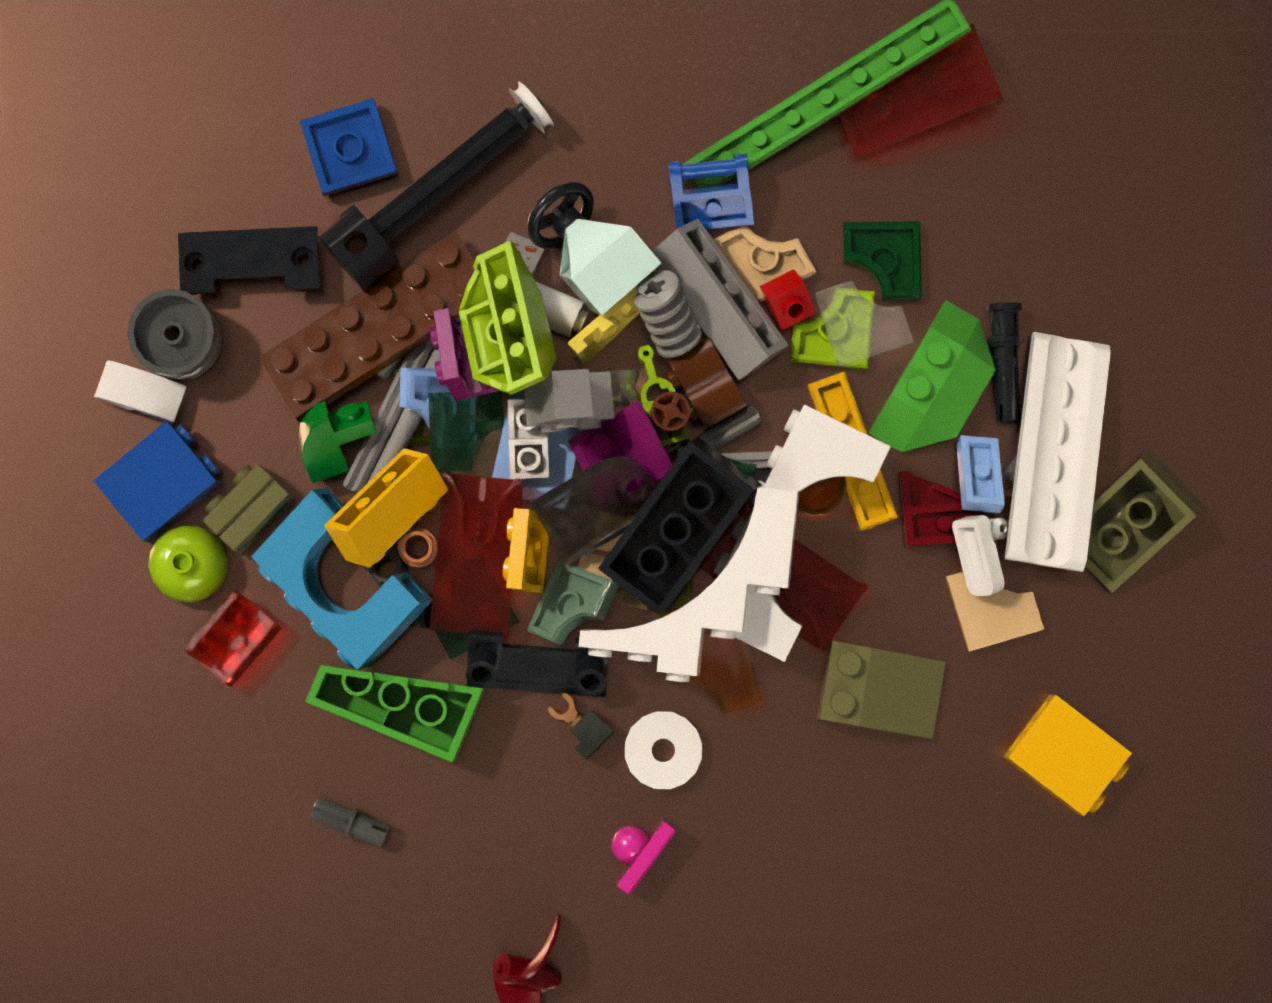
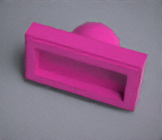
M663 820L650 839L645 831L637 826L620 828L614 834L611 844L614 856L619 862L630 865L618 881L617 887L627 894L632 893L676 833L672 825Z

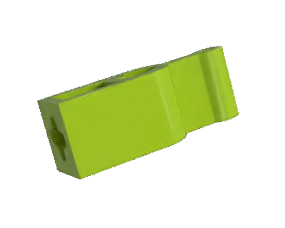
M649 345L639 347L638 351L639 363L645 367L648 381L642 386L640 394L641 404L651 417V408L654 401L647 400V394L650 390L659 388L661 393L676 391L672 383L667 379L657 378L653 365L654 352ZM653 424L658 438L666 449L685 444L689 441L686 427L678 433L670 434L671 438H668L667 433H662Z

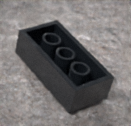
M698 437L689 441L598 569L662 617L672 609L754 497L757 487H761L762 484Z

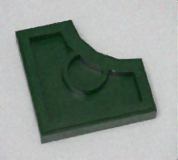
M920 221L842 223L843 263L857 265L870 273L879 286L882 301L922 299Z

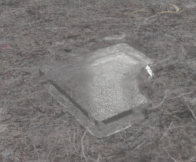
M852 281L814 293L838 368L914 343L901 305L884 307L873 304L859 294Z

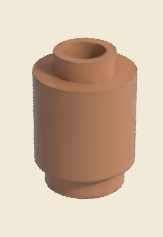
M412 528L408 534L399 539V556L409 566L416 568L428 567L436 561L439 555L440 546L438 539L426 529ZM418 541H424L427 544V552L423 556H417L413 552V546Z

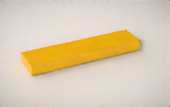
M845 372L807 385L815 410L868 435ZM879 470L873 483L855 477H840L860 531L898 518L881 470Z

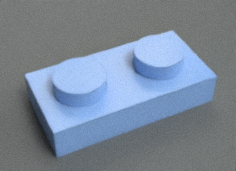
M960 435L956 448L962 510L1000 513L1005 503L998 438Z

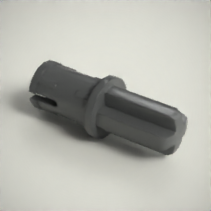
M324 799L316 800L310 814V818L313 821L343 832L344 838H347V835L377 846L379 849H381L390 827L389 824H384L357 813V808L351 811Z

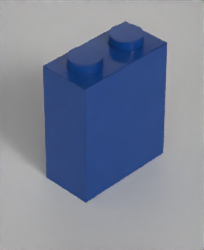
M165 421L93 480L139 538L147 543L155 540L222 485L216 477L221 472L207 454H204L202 457L197 454L191 446L196 440L182 424L175 427L174 424Z

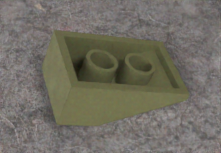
M1149 450L1094 501L1085 566L1113 593L1187 526L1205 506Z
M831 641L828 647L816 719L933 739L946 662Z

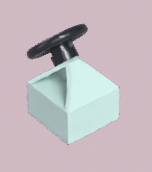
M578 182L563 183L544 194L532 209L527 225L528 236L534 245L543 249H554L563 246L559 276L576 296L585 302V306L589 311L603 315L656 269L661 262L632 227L590 221L594 199L587 186ZM565 196L561 204L554 208L551 213L543 215L554 201ZM579 196L582 199L580 212L574 207ZM551 227L557 233V236L543 237L539 231Z

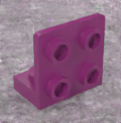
M640 401L631 403L616 414L615 418L601 424L600 429L587 430L568 440L603 510L648 489L663 479L672 466L670 454L658 438L653 428L652 419L644 410Z

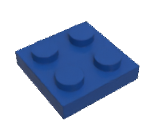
M374 98L300 120L324 197L398 174Z

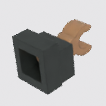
M563 693L562 697L569 704L568 711L564 714H558L555 709L549 707L548 712L555 719L564 720L572 727L570 731L581 741L575 749L588 760L615 731L591 709L582 716L576 710L574 699L567 693Z

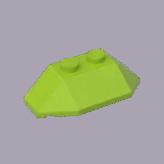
M508 241L476 256L473 265L475 270L466 286L458 312L473 379L512 395L545 380L557 357L541 291L515 244L512 241Z

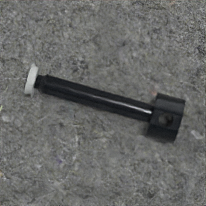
M518 81L519 87L517 90L509 88V92L517 104L515 107H504L505 110L370 219L367 220L359 209L352 205L316 234L333 258L362 291L366 290L400 262L388 243L523 134L526 135L529 124L532 123L543 134H545L544 129L547 125L554 127V123L544 109L541 100L535 97L524 84ZM362 242L367 244L366 249L359 254L349 252L351 246L355 243Z

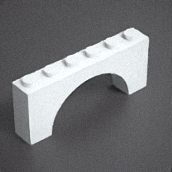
M804 404L801 412L795 409L792 411L784 428V431L790 434L783 447L775 446L766 466L771 468L772 471L766 483L760 480L758 482L762 484L760 488L798 492L816 482L834 477H855L873 483L891 446ZM756 494L750 501L753 504H755ZM752 512L748 519L743 516L740 517L731 536L737 542L731 554L723 552L714 573L720 575L739 548L748 528ZM749 584L745 631L735 632V638L785 662L803 624L788 615L774 595L755 593L756 585Z

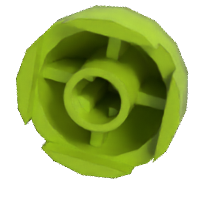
M182 525L169 529L156 540L150 551L148 568L153 583L163 595L177 602L196 603L207 599L221 589L228 576L229 558L227 552H225L224 545L214 533L200 526Z

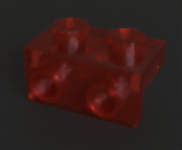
M235 590L219 604L217 611L206 624L194 633L184 650L190 656L200 661L224 685L232 688L282 628L253 601Z

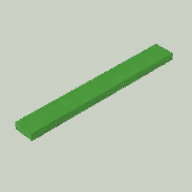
M944 0L689 159L684 164L735 159V154L747 153L750 170L972 32V29L955 1ZM737 174L693 180L698 188L721 186L737 178Z

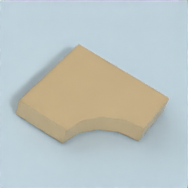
M742 225L713 239L759 304L765 301L759 286L795 269L802 280L816 274V270L798 238L786 242L767 241L756 235L748 225Z
M963 572L945 577L967 652L1044 630L1033 592L1015 593L1003 589L989 596H974L966 586Z

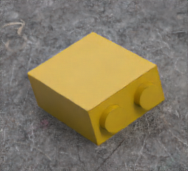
M1049 695L1004 754L1003 758L1076 814L1085 816L1088 811L1094 814L1103 804L1107 797L1103 791L1111 780L1118 782L1130 767L1127 759L1132 753L1060 697Z

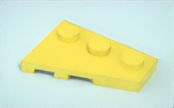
M638 284L606 313L599 315L567 343L573 358L583 368L640 314V310L637 309L634 303L635 296L638 294Z

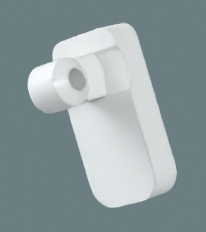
M985 515L966 516L954 521L952 528L969 592L974 596H989L1002 591L1005 581L994 541L1004 539L1007 536V521L1003 518H988Z

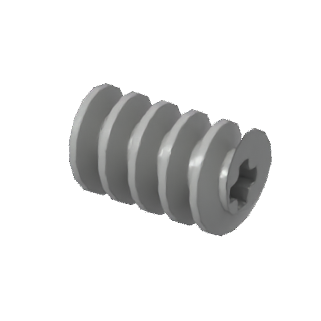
M666 270L650 273L638 284V294L635 296L634 303L637 309L640 310L642 320L646 322L645 326L648 332L651 333V339L656 344L659 355L665 358L680 356L699 344L702 338L701 328L690 308L691 306L685 297L676 274Z

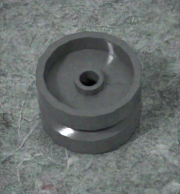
M175 289L153 292L140 301L130 316L127 331L130 349L142 365L161 377L180 382L198 378L211 369L220 355L223 341L220 322L211 309L187 291ZM180 330L179 337L172 341L170 339L172 332L179 333Z

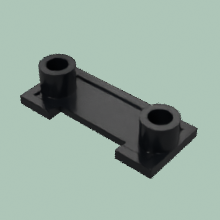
M318 227L178 233L180 290L187 291L191 295L215 294V280L279 276H285L286 290L320 288L322 260L319 255L318 236L316 235ZM304 254L308 255V263L300 264L299 257ZM195 260L202 261V267L199 270L192 268V263Z
M469 630L468 661L465 672L467 686L606 697L609 657L588 655L589 648L578 647L579 638H575L574 649L503 644L504 632Z

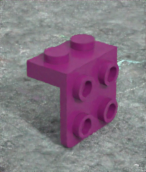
M445 308L433 311L435 327L430 328V335L434 349L436 351L439 350L440 361L435 362L436 375L440 385L446 384L455 401L500 391L473 379L462 326L458 325L450 309Z

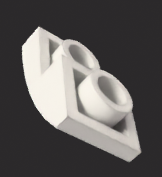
M108 360L94 397L129 411L136 410L162 421L173 423L187 386Z
M524 398L508 399L510 479L549 478L548 433H542L541 426L527 427Z

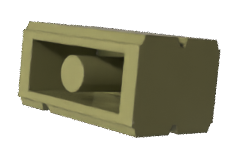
M259 464L253 469L249 465L243 468L232 481L236 486L226 496L222 493L218 494L205 508L208 515L203 519L204 523L235 553L240 555L295 500Z

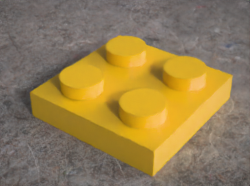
M514 508L513 518L511 517L507 524V538L511 541L509 557H506L503 565V577L507 581L506 588L543 594L547 579L552 516L529 509Z

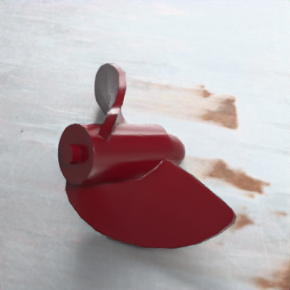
M556 914L550 932L534 959L508 953H501L497 956L493 963L492 974L500 1003H542V992H545L547 989H554L561 984L562 976L559 971L553 968L549 962H546L560 928V914Z

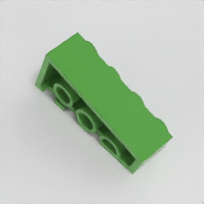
M320 665L305 702L453 763L457 760L486 689Z

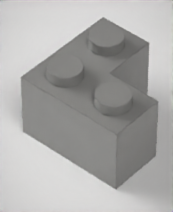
M589 369L550 371L545 380L524 389L527 427L541 426L542 433L562 432L565 429L578 428L579 431L600 429L602 421L615 418L610 371L589 372Z

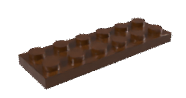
M456 231L259 357L299 423L315 405L323 401L329 405L431 339L430 328L435 327L433 311L449 308L456 322L460 321L458 311L466 286L475 270L473 268L475 261Z

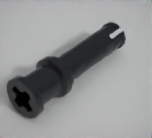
M993 303L987 305V311L991 313L992 336L988 338V344H990V348H994L996 369L994 372L996 422L1021 421L1018 347H1021V343H1023V336L1019 335L1018 312L1022 310V303Z

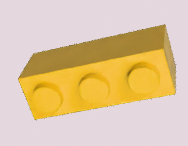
M403 448L324 527L346 561L370 568L385 556V552L399 538L408 534L412 526L426 512L433 509L437 505L438 500L449 489L428 454Z

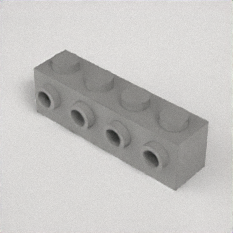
M699 219L677 228L652 250L661 262L657 267L658 270L671 271L676 274L704 335L710 339L724 359L726 366L734 373L738 380L760 369L788 346V343Z

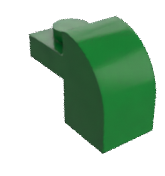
M323 401L306 413L299 427V441L303 462L312 484L348 472L349 467L343 444L377 433L368 401L359 404H347L333 413L329 412L326 402Z

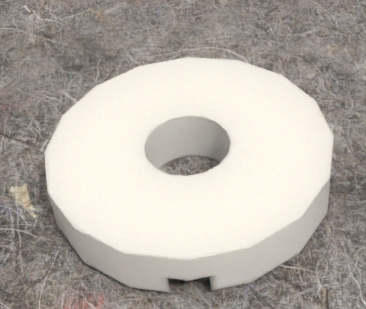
M656 711L643 716L631 727L625 740V760L630 772L640 783L654 789H672L685 784L696 773L702 760V742L697 729L685 717L674 712ZM659 739H668L675 747L674 756L666 762L656 760L652 754V746Z

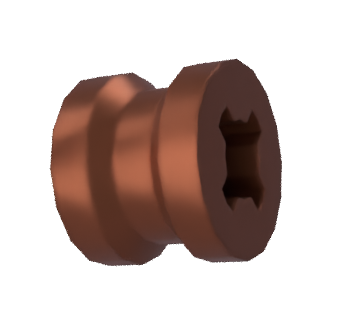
M665 392L659 395L652 403V422L662 433H678L689 422L690 405L681 394Z

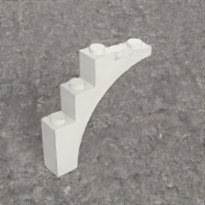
M757 487L754 509L739 548L726 568L699 596L675 612L644 625L614 630H580L578 647L589 648L588 655L599 657H612V651L628 652V660L651 662L652 655H658L656 672L666 673L665 680L689 682L690 676H698L701 668L705 628L711 629V637L734 639L735 632L745 631L749 584L756 585L755 593L780 595V588H789L800 492Z

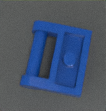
M747 153L735 154V159L682 164L681 161L669 162L677 228L696 219L700 220L705 229L754 224L755 218ZM737 174L738 184L684 189L683 180Z

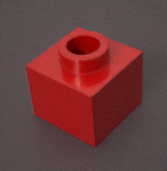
M795 269L759 286L769 312L781 330L816 314L806 285Z

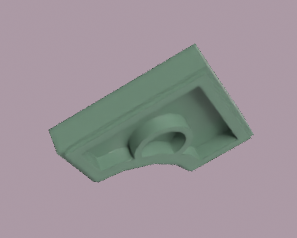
M558 559L526 631L562 646L568 634L579 624L592 619L605 620L619 585L612 580Z

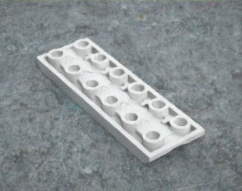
M1038 332L1032 333L1005 550L1006 560L1077 572L1084 571L1088 555L1111 353L1109 345Z

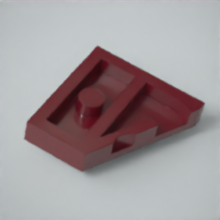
M899 472L906 547L956 543L952 528L953 522L966 516L983 515L982 511L962 510L961 493L936 482L933 483L912 475L913 473Z

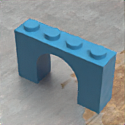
M328 488L311 490L251 557L259 565L258 570L260 574L269 582L276 583L285 592L284 598L287 603L294 609L302 611L312 621L311 627L315 633L323 639H329L338 649L337 655L346 665L352 668L355 667L357 670L372 666L433 599L407 572L393 574L367 603L356 611L341 608L333 603L321 587L318 566L323 550L332 540L324 525L344 505Z

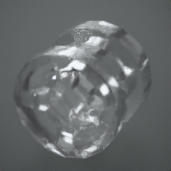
M610 371L613 406H626L640 401V394L636 391L639 371Z

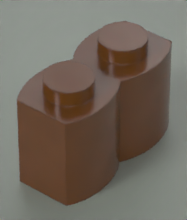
M709 338L700 342L686 353L667 361L670 370L665 372V376L672 383L676 393L682 390L687 398L691 410L689 419L694 427L701 424L704 431H707L747 407Z

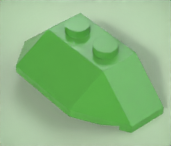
M945 300L867 434L891 446V448L900 453L954 439L958 436L996 371L978 318Z

